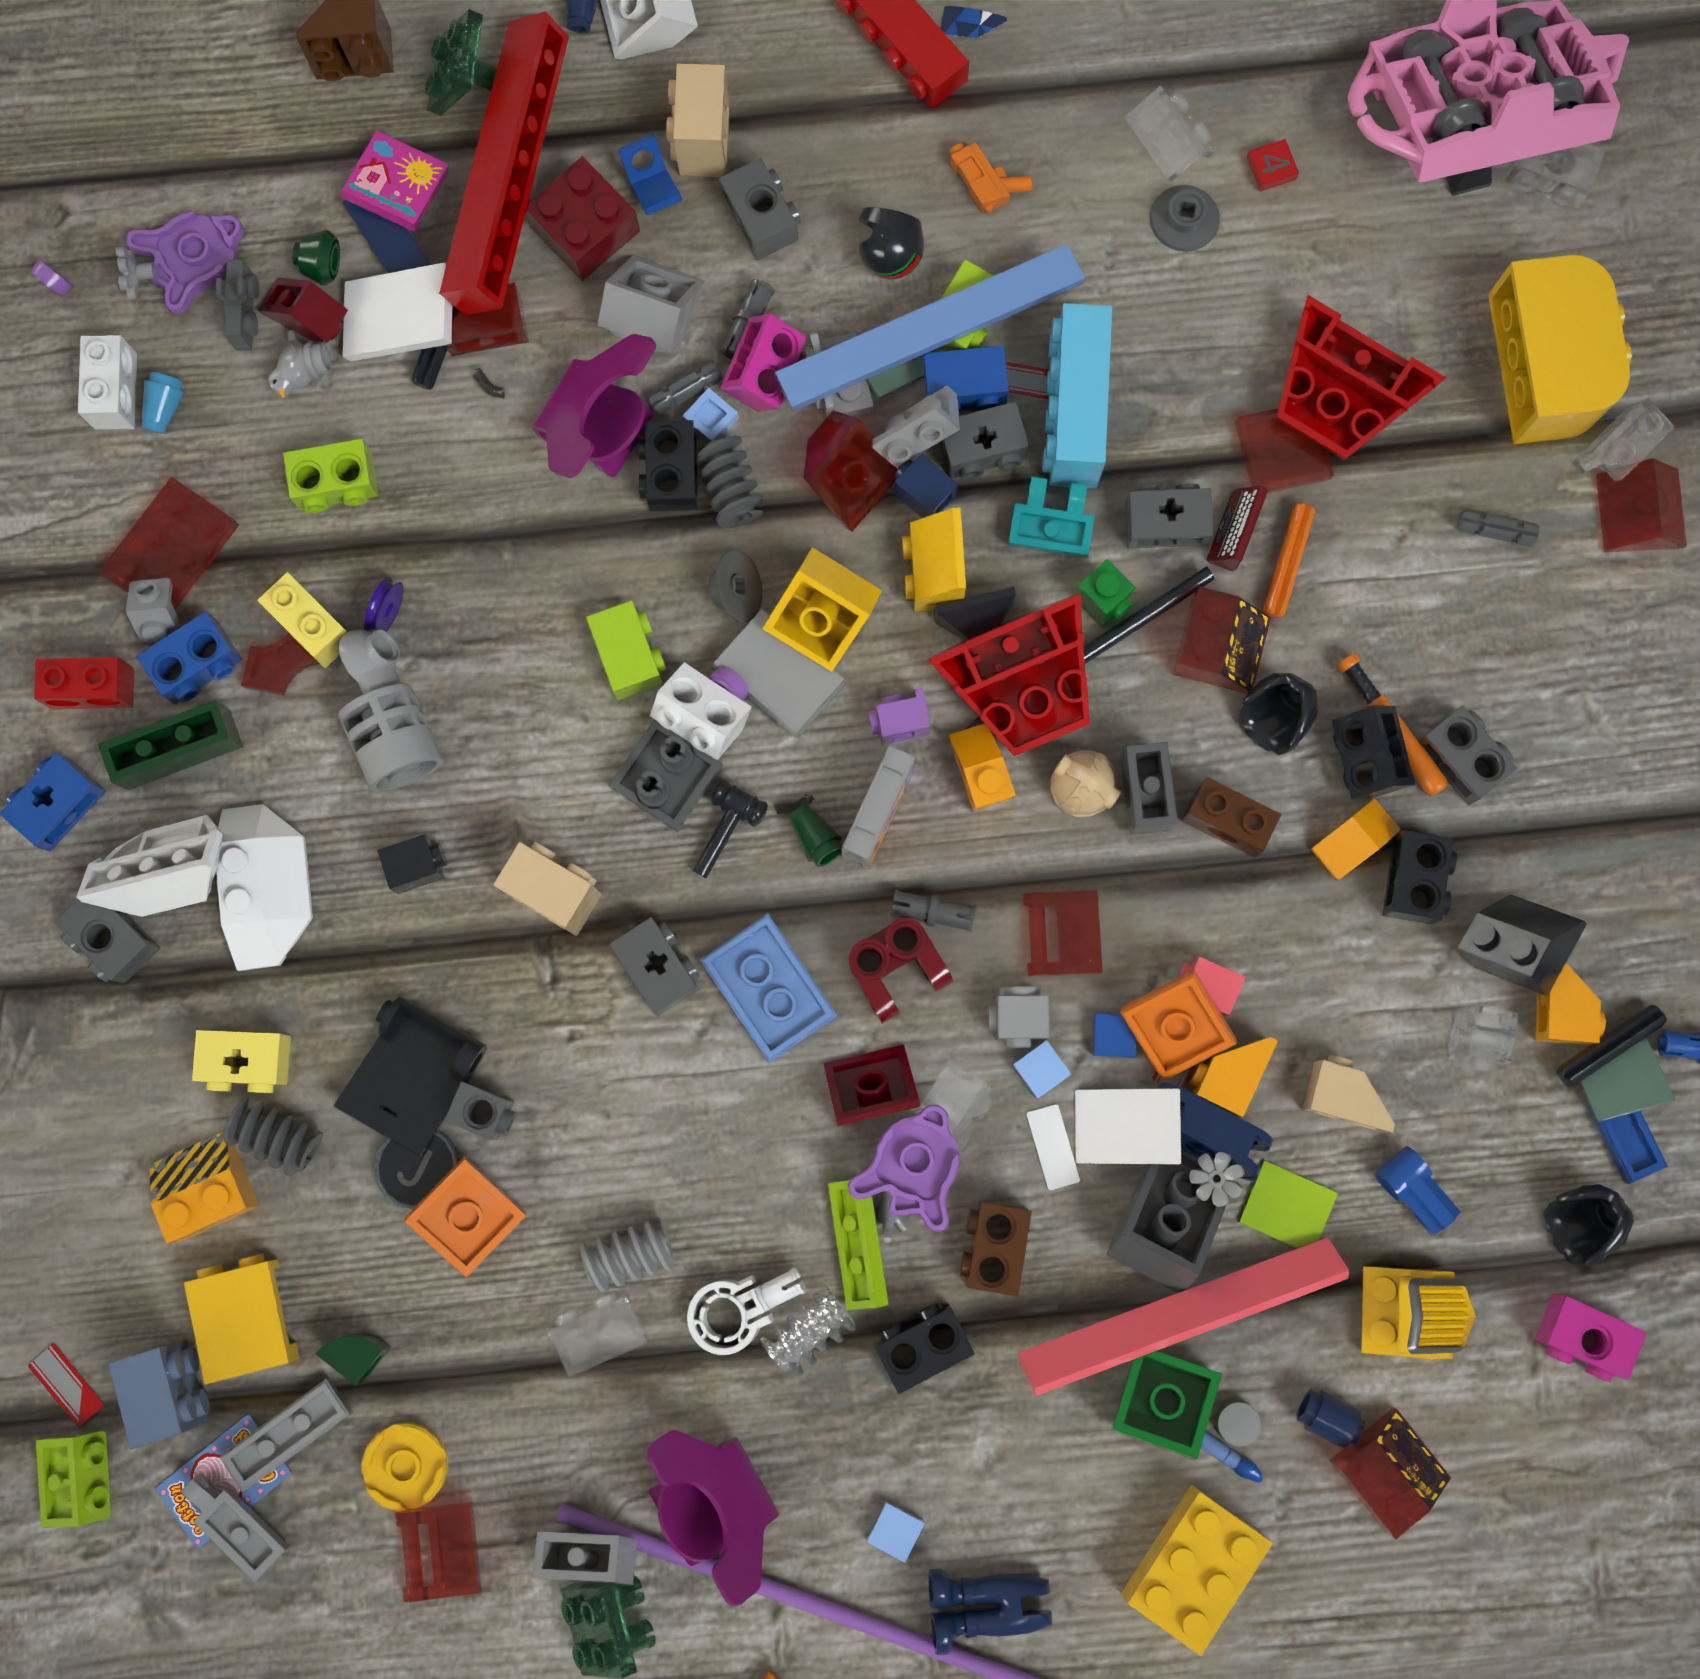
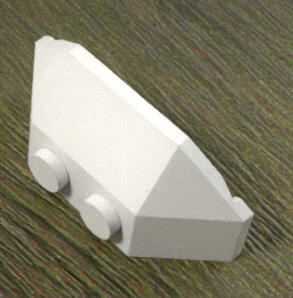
M264 804L222 809L218 828L223 836L216 875L221 927L237 971L281 966L287 957V953L313 919L305 837Z
M208 815L142 832L115 848L104 860L99 857L89 863L76 898L84 903L140 917L204 902L211 891V885L218 866L223 834Z

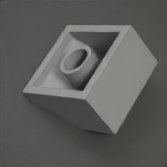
M632 255L605 282L597 326L608 329L612 335L620 338H626L631 334L651 337L656 342V351L672 352L683 340L704 290L705 281Z

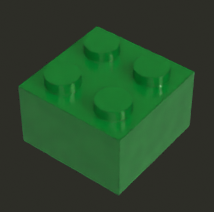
M1159 1351L1133 1359L1111 1431L1193 1460L1198 1459L1222 1373Z

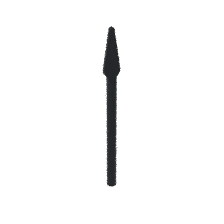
M1205 566L1084 646L1085 664L1215 580L1210 569ZM977 717L965 729L984 724L980 717Z

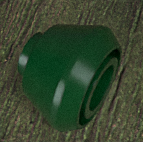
M329 230L304 235L301 242H295L292 258L294 266H299V271L302 275L320 285L326 286L333 282L337 277L340 264V244L338 238Z

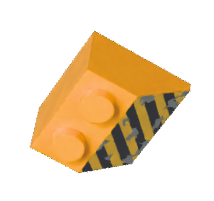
M224 1131L149 1165L151 1207L166 1244L184 1242L260 1207L236 1146H230L224 1142Z

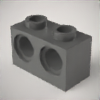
M1462 705L1418 741L1437 764L1449 784L1469 806L1491 791L1514 772L1517 767L1512 762L1513 756L1508 748L1498 741L1495 742L1485 731L1486 726L1481 717L1472 710L1468 711ZM1448 729H1455L1462 735V746H1456L1450 742L1447 735ZM1476 760H1482L1488 765L1490 769L1489 778H1484L1477 773L1475 769Z

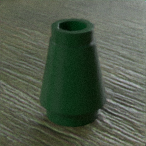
M808 804L797 808L790 814L789 820L809 862L813 861L817 867H822L840 856L842 853V844L840 843L842 837L812 810Z

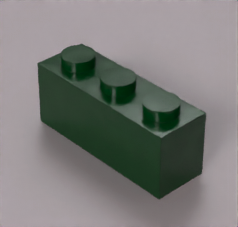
M213 700L99 743L98 746L111 783L129 791L242 748L243 744L230 709L217 700Z

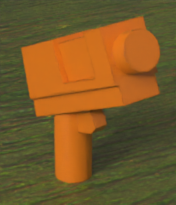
M976 142L966 147L963 143H958L950 149V165L955 173L960 174L969 188V195L981 213L986 212L989 214L994 208L1009 203V193L1032 192L1031 175L1007 177L1002 167L999 166L993 169Z

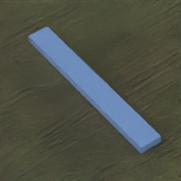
M1066 244L775 372V377L791 411L794 412L1084 284L1085 277L1069 245Z

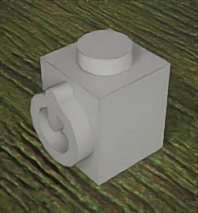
M1039 987L999 988L996 1006H988V1030L996 1031V1040H1006V1048H1030L1031 1040H1047L1049 1038V996H1040Z

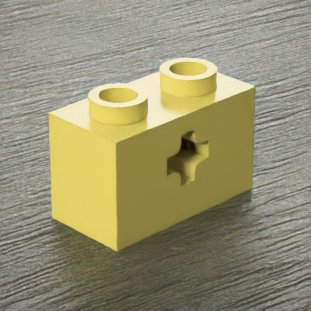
M288 572L257 600L324 668L340 655L339 640L347 631Z
M196 1030L192 1081L206 1082L207 1091L232 1092L233 1083L248 1084L247 1092L273 1093L274 1085L287 1086L291 1036L278 1033ZM248 1058V1066L235 1067L236 1059Z

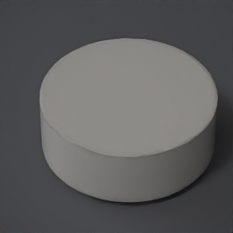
M1231 1401L1223 1405L1218 1411L1216 1428L1219 1435L1229 1444L1247 1446L1258 1437L1261 1430V1420L1257 1411L1252 1406L1242 1401Z

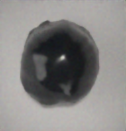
M1272 673L1260 680L1242 701L1244 706L1240 711L1239 724L1245 730L1246 735L1249 738L1255 739L1262 749L1268 752L1273 751L1277 755L1290 752L1298 746L1316 720L1318 714L1317 692L1312 684L1293 673Z
M1601 1184L1583 1185L1556 1196V1200L1549 1203L1543 1212L1547 1232L1553 1237L1555 1248L1566 1257L1568 1263L1590 1266L1602 1261L1609 1254L1615 1252L1626 1243L1634 1224L1633 1212L1619 1193Z

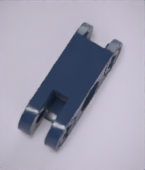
M1169 1083L1159 1084L1158 1089H1180L1182 1149L1197 1157L1210 1153L1214 1159L1218 1152L1228 1153L1231 1156L1230 1166L1241 1164L1244 1168L1245 1174L1241 1179L1257 1180L1261 1169L1254 1160L1248 1158V1154L1253 1149L1264 1152L1270 1150L1274 1140L1267 1132L1179 1086Z

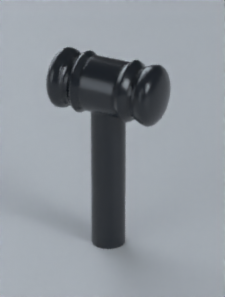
M727 780L721 781L716 786L711 797L712 805L720 806L721 810H726L692 870L706 879L739 820L741 819L742 822L748 821L752 827H756L763 821L768 810L767 802L759 801L757 796L753 797L738 788L737 785L731 786Z

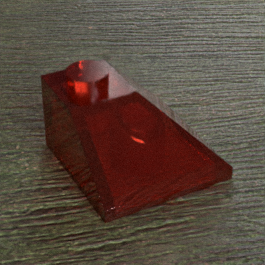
M833 410L807 441L803 478L849 531L853 532L896 480L894 475L899 467H895L873 449L872 440L875 437L860 419Z

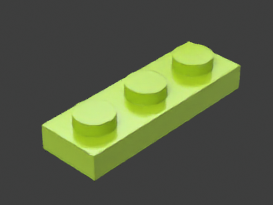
M850 1180L828 1183L846 1309L857 1310L887 1306L889 1304L872 1196L865 1199L854 1198L848 1190Z

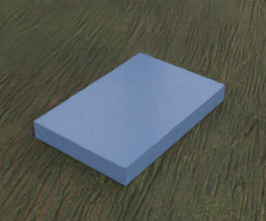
M766 914L700 959L769 1063L838 1017L769 914Z

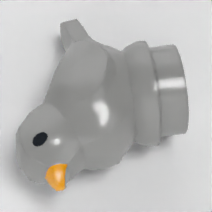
M294 330L287 331L289 342L279 357L277 368L269 376V385L272 391L284 398L293 389L306 387L312 378L321 379L323 375L330 374L332 372V362L324 342L314 343L309 341L303 345Z

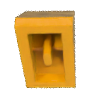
M1374 798L1310 850L1334 879L1338 881L1378 851L1401 829Z

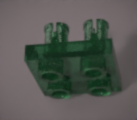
M634 1576L633 1585L573 1583L560 1588L563 1597L561 1604L562 1615L567 1625L570 1626L574 1642L572 1647L573 1659L583 1676L623 1679L638 1672L633 1654L655 1646V1635L649 1637L645 1635L654 1631L647 1619L640 1620L638 1623L626 1628L622 1610L633 1605H639L645 1600L644 1592L636 1594L632 1592L642 1588V1584L637 1576Z

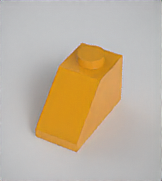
M985 723L948 735L973 813L1009 802L1016 796L1003 755L991 730Z
M1567 963L1564 965L1549 995L1545 996L1537 993L1535 1041L1579 1045L1600 1043V1036L1604 1034L1606 1026L1605 1014L1603 1011H1600L1601 1000Z
M1272 1037L1265 1038L1210 1057L1206 1063H1198L1189 1081V1084L1195 1086L1192 1093L1237 1117H1243L1278 1040Z

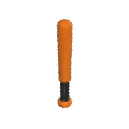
M1357 653L1349 655L1336 665L1337 670L1341 674L1345 672L1359 690V693L1362 694L1363 699L1368 704L1367 708L1371 706H1392L1386 696L1380 694L1360 667L1359 662L1361 659ZM1397 713L1413 776L1427 795L1434 796L1447 787V778Z

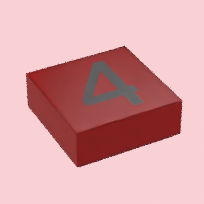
M1286 139L1250 150L1246 158L1260 192L1297 180L1299 171Z

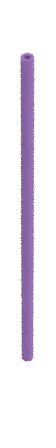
M563 1503L556 1518L559 1522L592 1534L620 1535L637 1539L636 1550L712 1577V1567L718 1561L711 1558L694 1566H689L684 1557L679 1555L667 1541ZM761 1576V1586L756 1594L989 1679H1043L955 1646L947 1655H936L933 1638Z

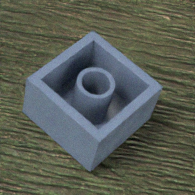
M187 1340L158 1347L108 1364L130 1450L184 1433L208 1423L207 1414L210 1412L209 1399L206 1392L199 1388L196 1372L199 1370L198 1358L194 1349L188 1347Z

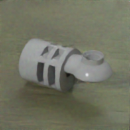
M356 629L344 633L339 640L341 661L348 673L358 682L363 695L347 703L339 711L338 717L369 789L372 792H386L409 785L433 773L443 764L444 760L412 687L409 684H401L396 673V661L400 658V649L396 640L386 631L379 629L373 632Z

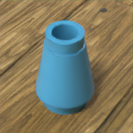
M157 372L150 373L149 380H144L141 428L165 434L166 428L169 426L185 393L181 391L183 381Z

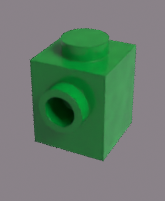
M1106 559L1078 585L1075 595L1081 593L1082 608L1102 627L1111 617L1117 621L1132 607L1133 602L1130 599L1136 587Z

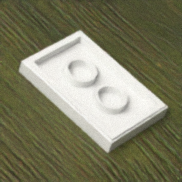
M444 262L346 281L344 307L348 311L344 316L343 357L349 361H357L452 344V304L439 294L447 263Z

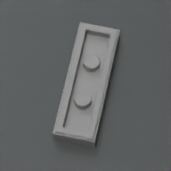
M327 1378L227 1450L219 1458L243 1493L353 1412L331 1379Z

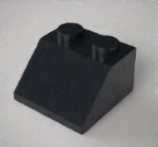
M1510 894L1477 912L1457 949L1474 968L1548 996L1587 923L1584 920Z

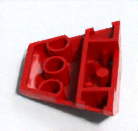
M1307 295L1276 419L1343 460H1346L1442 383L1446 377L1413 357L1407 361L1340 320L1341 314Z
M1081 593L1035 609L966 639L928 659L1013 756L1090 724L1083 645L1084 633L1082 632Z

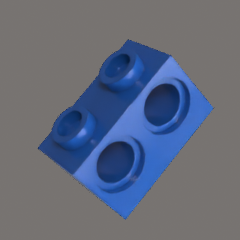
M206 611L136 656L161 696L173 704L178 702L184 703L195 698L201 692V687L213 679L220 680L227 677L235 670V665L243 661L219 622ZM216 642L217 648L215 653L208 658H203L202 653L205 646ZM181 664L182 672L180 676L175 680L169 681L168 674L171 668Z

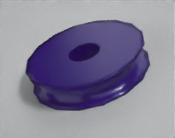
M388 577L378 585L365 613L364 630L371 632L378 629L386 632L389 630L402 603L404 588L401 582L393 585L392 579Z

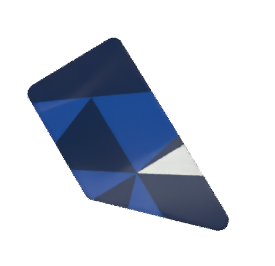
M946 6L940 29L946 35L977 39L1005 23L1007 18L971 8Z

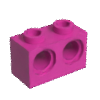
M771 313L749 317L720 389L757 412L778 409L786 398L775 377V372L802 360V349L807 337ZM772 342H774L776 347L775 353L773 351ZM758 376L761 380V389L758 386Z

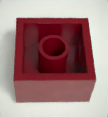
M583 156L531 199L526 209L530 228L581 281H584L640 232L636 211Z

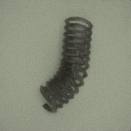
M481 368L475 369L477 372L473 374V377L482 390H485V393H488V395L491 394V397H502L504 399V388L493 385Z
M804 794L805 796L796 802L781 803L778 806L775 804L777 815H782V813L785 815V812L786 814L788 812L791 814V812L803 805H811L815 798L812 795Z

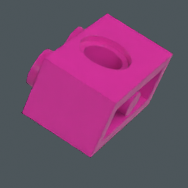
M1553 1293L1534 1341L1548 1347L1546 1355L1571 1365L1573 1358L1587 1364L1586 1373L1611 1383L1613 1376L1629 1381L1647 1332L1568 1296ZM1591 1329L1595 1334L1596 1341L1594 1347L1586 1352L1582 1346V1336L1587 1330Z

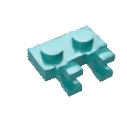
M1031 477L1027 505L1018 503L1014 505L1008 546L1087 558L1095 518L1094 515L1083 514L1088 485L1071 483L1066 511L1043 508L1048 479Z

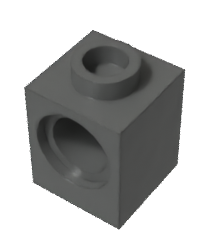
M461 1081L444 1121L489 1140H498L500 1134L505 1136L508 1134L513 1124L516 1112L511 1111L514 1101L471 1083ZM487 1101L493 1108V1116L488 1123L481 1125L474 1117V1110L480 1102Z

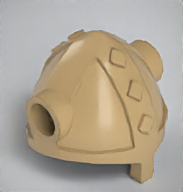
M1078 750L1068 755L1065 754L1056 765L1051 776L1050 792L1054 803L1064 813L1074 817H1090L1104 811L1106 808L1110 809L1122 792L1118 789V776L1112 763L1104 754L1092 750Z

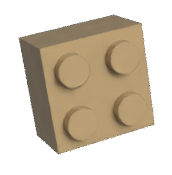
M677 64L676 80L669 79L668 86L669 105H672V117H667V142H670L671 160L677 161L680 176L722 177L727 174L730 109L725 65Z
M519 842L493 886L508 897L577 936L602 895L594 887L597 880L573 863H569L566 869L559 864L562 860L555 856V853L537 842H534L531 848Z

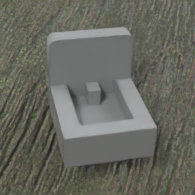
M169 578L132 581L129 585L125 612L141 644L157 643L182 627L171 603L173 585Z

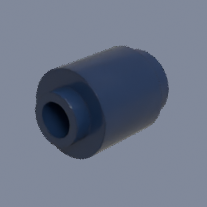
M1310 1389L1305 1394L1296 1417L1297 1421L1304 1424L1305 1430L1343 1449L1349 1443L1355 1445L1359 1441L1365 1427V1421L1361 1419V1409L1324 1390L1318 1393Z

